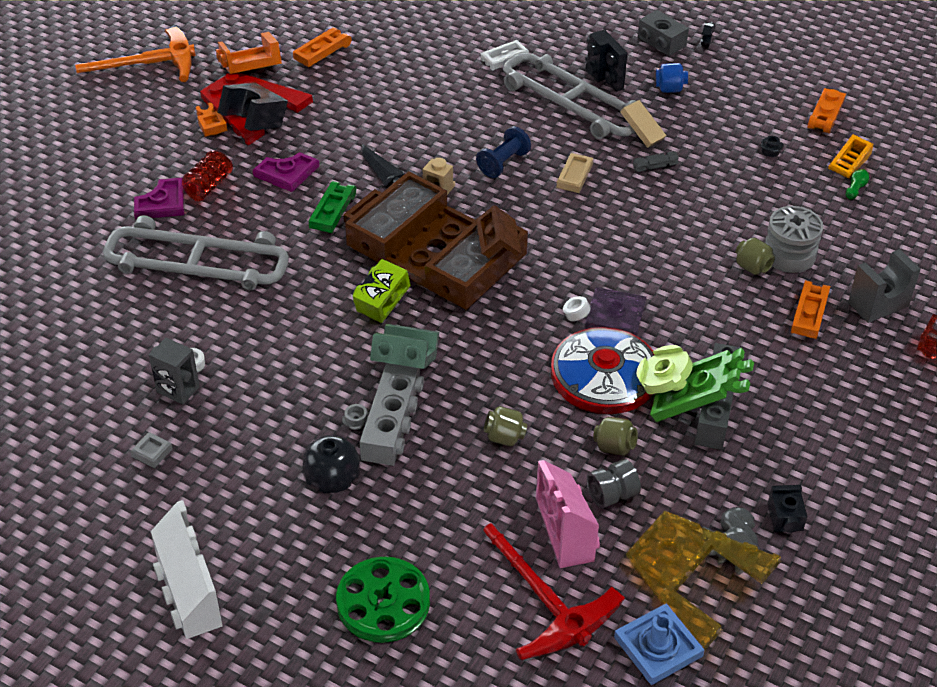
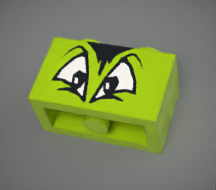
M381 259L376 266L371 268L364 282L354 290L352 297L356 311L383 323L411 286L408 271Z

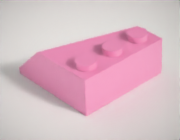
M545 460L538 461L536 500L559 568L595 562L596 549L600 548L598 537L599 525L582 495L580 485L576 484L571 473Z

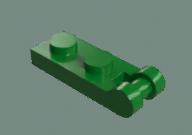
M332 181L309 219V228L333 233L350 201L355 198L356 186L350 184L343 186L340 182Z

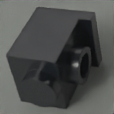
M801 484L775 485L771 487L767 505L774 532L793 533L804 531L808 516L801 494Z

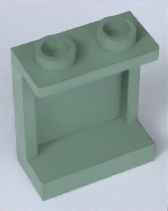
M386 324L384 334H373L370 360L425 369L436 359L439 332Z

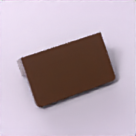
M493 205L476 219L481 253L485 257L491 258L503 247L516 256L521 254L514 218L496 205Z

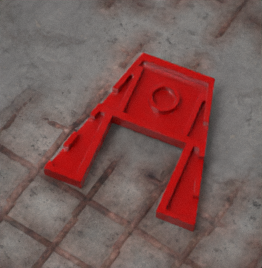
M239 72L228 73L200 91L201 99L207 105L212 103L214 112L218 111L223 85L257 83L288 100L287 108L296 113L313 103L311 94ZM222 115L226 124L229 123L233 127V131L245 139V143L248 146L265 135L264 129L249 131L244 128L245 117Z

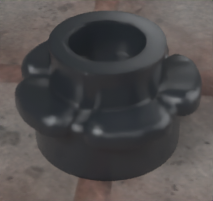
M768 136L761 141V151L766 156L775 157L780 154L784 144L780 142L778 137Z

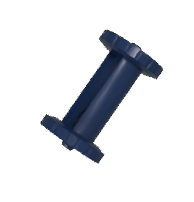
M516 126L508 128L504 133L505 142L493 151L484 148L477 153V165L484 175L490 178L499 177L503 173L504 161L514 153L523 156L531 150L530 138L521 128Z

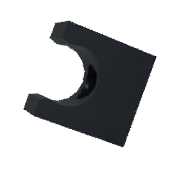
M257 83L223 85L217 113L223 116L237 115L245 117L244 128L249 131L282 127L288 100Z

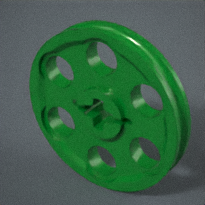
M394 557L370 558L350 568L340 580L336 593L337 611L343 625L355 636L379 643L397 641L415 632L426 619L430 607L429 585L421 571L405 560ZM379 568L386 569L389 572L384 578H377L372 575ZM406 578L414 579L417 582L412 588H404L400 585L401 581ZM352 584L363 586V590L356 594L348 592L347 588ZM388 593V599H384L378 606V599H382ZM408 604H415L419 606L420 610L415 614H407L403 611V608ZM357 609L363 610L366 613L365 617L360 620L350 618L349 614ZM383 620H390L395 624L392 629L387 631L379 629L377 625Z

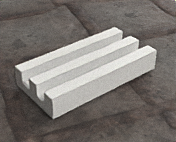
M518 40L482 52L481 60L485 61L487 66L490 65V69L493 71L503 67L504 63L521 53H529V50Z

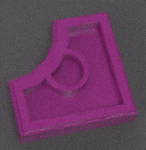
M301 152L285 159L266 157L253 169V176L293 192L319 167V160Z
M183 178L159 179L157 186L145 195L134 197L135 219L142 215L150 218L183 216Z

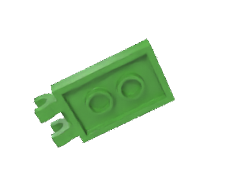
M740 348L732 354L726 350L692 363V371L686 379V386L679 391L670 390L664 393H656L650 415L658 422L726 398L727 391L734 393L749 391V380H738L740 373L753 371V360L742 361L745 351Z

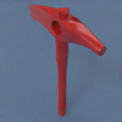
M492 523L484 527L483 532L489 537L492 544L502 552L511 563V566L515 567L539 599L556 617L547 630L535 640L516 649L520 660L567 649L577 643L585 646L591 639V634L606 622L624 601L625 597L611 587L598 599L585 605L574 606L568 609L554 591L525 562L523 556H520L504 538V534L500 533Z

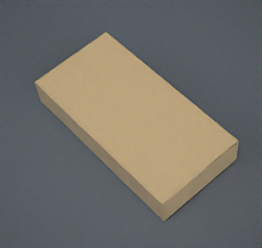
M640 100L621 110L620 113L647 148L659 143L667 136Z
M571 153L557 180L556 188L580 193L593 165V158Z

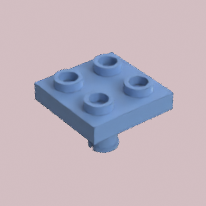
M667 603L615 630V640L650 685L657 683L702 658L704 655V648Z

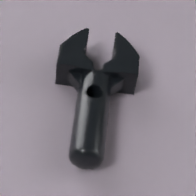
M714 22L705 23L702 32V46H710L712 34L716 28Z

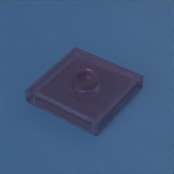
M596 287L590 305L591 309L585 321V329L598 327L614 328L637 336L647 296Z

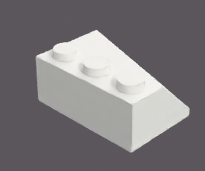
M178 501L151 530L158 562L153 563V567L158 581H165L166 586L161 588L166 604L173 603L175 610L170 612L176 630L182 628L185 638L189 639L222 627L216 591L204 557L200 554L193 526H189L184 501Z

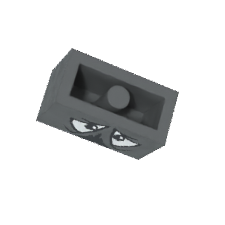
M167 337L152 349L149 359L156 392L184 404L200 387L193 349Z

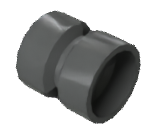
M627 459L610 464L607 471L602 467L589 472L586 476L590 496L594 503L602 509L616 504L619 498L626 500L638 495L641 491L638 473Z

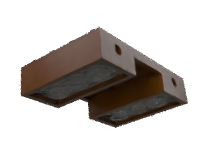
M409 171L384 192L374 189L343 214L347 246L377 262L383 259L407 270L410 280L466 310L527 254L528 231L517 226L521 247L520 255L516 256L503 247L491 258L485 257L481 253L477 221L447 206V190ZM442 243L446 246L441 252L437 253L427 249L428 245L438 246Z

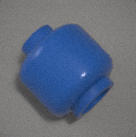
M664 63L660 66V69H656V87H659L661 92H681L683 84H688V71H683V66L680 63Z

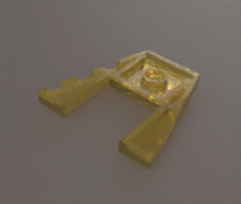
M664 511L626 553V557L663 605L668 604L705 651L721 633L722 627L678 594L676 591L712 550H715L761 584L781 563V556L775 553L771 555L758 550V547L755 545L735 541L728 538L724 533L719 531L712 532L700 527L698 523Z

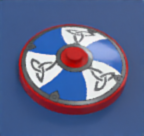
M605 327L581 330L565 338L555 349L551 360L552 382L558 393L565 400L585 411L598 414L628 412L640 407L653 396V394H648L639 381L637 368L645 357L648 361L654 356L652 348L642 339L623 330Z

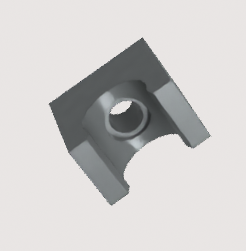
M900 249L891 253L888 265L879 274L866 262L862 263L857 267L848 303L867 323L909 307L921 268Z

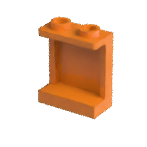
M270 32L260 33L263 45L260 47L230 52L223 42H218L219 49H216L218 62H221L222 67L226 68L230 74L282 64L279 43Z

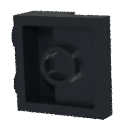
M605 29L590 33L587 38L588 54L585 57L587 73L597 82L605 80L616 92L624 90L628 53Z

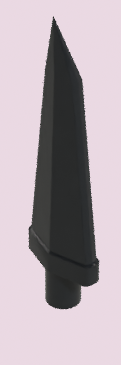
M362 144V156L386 188L390 187L405 174L402 170H399Z

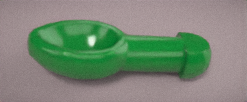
M859 169L853 172L850 179L851 185L846 190V197L848 199H855L859 194L860 187L866 186L869 182L867 170Z

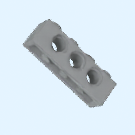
M386 363L360 439L362 461L394 466L397 455L403 454L405 445L403 436L404 433L409 434L411 427L410 413L416 412L418 402L416 394L417 392H422L424 377L420 376V368Z

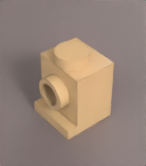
M431 159L423 168V179L433 184L436 182L440 183V187L447 190V195L454 188L453 166L447 164L445 159Z

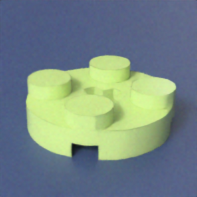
M677 345L660 347L653 351L654 356L648 361L645 357L640 362L637 368V377L648 394L683 389L687 384L686 379L689 377L693 367L688 353L684 352Z

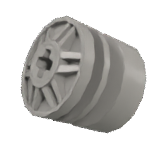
M799 206L781 207L773 212L769 220L768 235L765 243L773 248L775 260L772 267L783 272L798 273L804 272L813 266L823 232V222L816 213Z

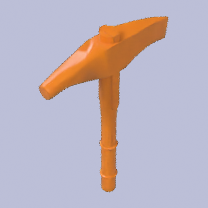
M178 27L165 29L166 34L171 40L169 48L146 51L132 56L76 64L75 66L77 73L126 65L150 64L172 60L173 64L180 71L179 80L186 82L192 66L191 56H196L194 44H188L187 38Z

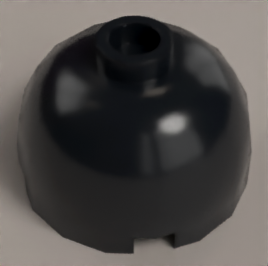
M338 435L319 437L311 442L304 452L303 476L309 486L312 484L323 493H337L351 487V482L356 477L358 479L360 475L359 455L354 445L344 437Z

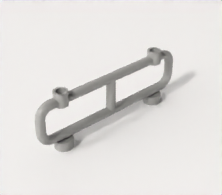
M521 53L504 63L503 71L506 74L504 84L507 89L516 91L524 85L592 122L590 131L595 138L602 139L609 133L623 137L635 133L630 125L619 127L571 101L583 92H587L621 111L624 107L636 102L635 100L625 103L553 65V60L548 54L538 57L531 53ZM522 62H530L535 65L538 71L546 70L575 87L561 96L512 68Z
M144 215L137 218L134 227L127 226L114 230L103 248L104 258L108 262L118 265V269L126 274L132 273L134 267L242 281V287L247 290H254L257 284H272L279 281L283 277L289 261L287 252L283 248L275 246V236L267 231L259 232L254 243L154 230L156 227L155 221ZM125 236L194 245L187 264L140 258L130 252H125L123 255L113 253L118 240ZM205 246L274 255L279 258L274 272L270 274H260L255 269H247L244 272L197 265Z

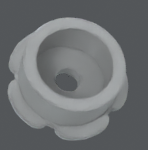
M352 404L345 409V416L342 417V422L352 430H359L365 426L368 412L363 405Z

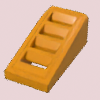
M852 134L830 163L828 169L850 178L853 172L858 170L872 154L874 144Z

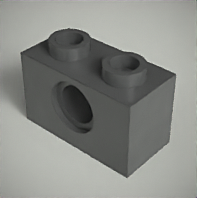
M655 10L639 19L638 38L666 55L670 56L687 46L689 28L664 13Z

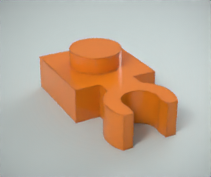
M208 103V109L206 110L196 106L198 124L205 137L227 131L224 118L217 111L214 112L212 103Z

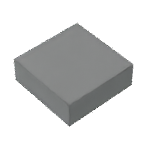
M148 432L131 450L133 458L155 468L173 448L170 442Z

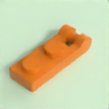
M333 27L294 50L293 59L310 67L339 48H347L351 44L352 38L346 33L341 34L340 30Z
M824 88L813 114L810 116L807 128L813 130L815 128L823 129V132L830 134L845 101L846 93Z
M805 280L791 333L817 339L831 286L823 284L821 287Z

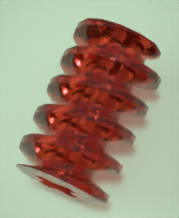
M211 150L206 153L205 157H202L182 178V186L186 194L195 201L204 200L211 193V190H214L232 172L233 164L231 160L219 151Z

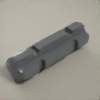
M676 151L666 152V155L660 153L645 156V159L643 157L635 158L633 160V168L636 172L645 171V168L652 170L666 167V164L668 166L677 165L679 156Z

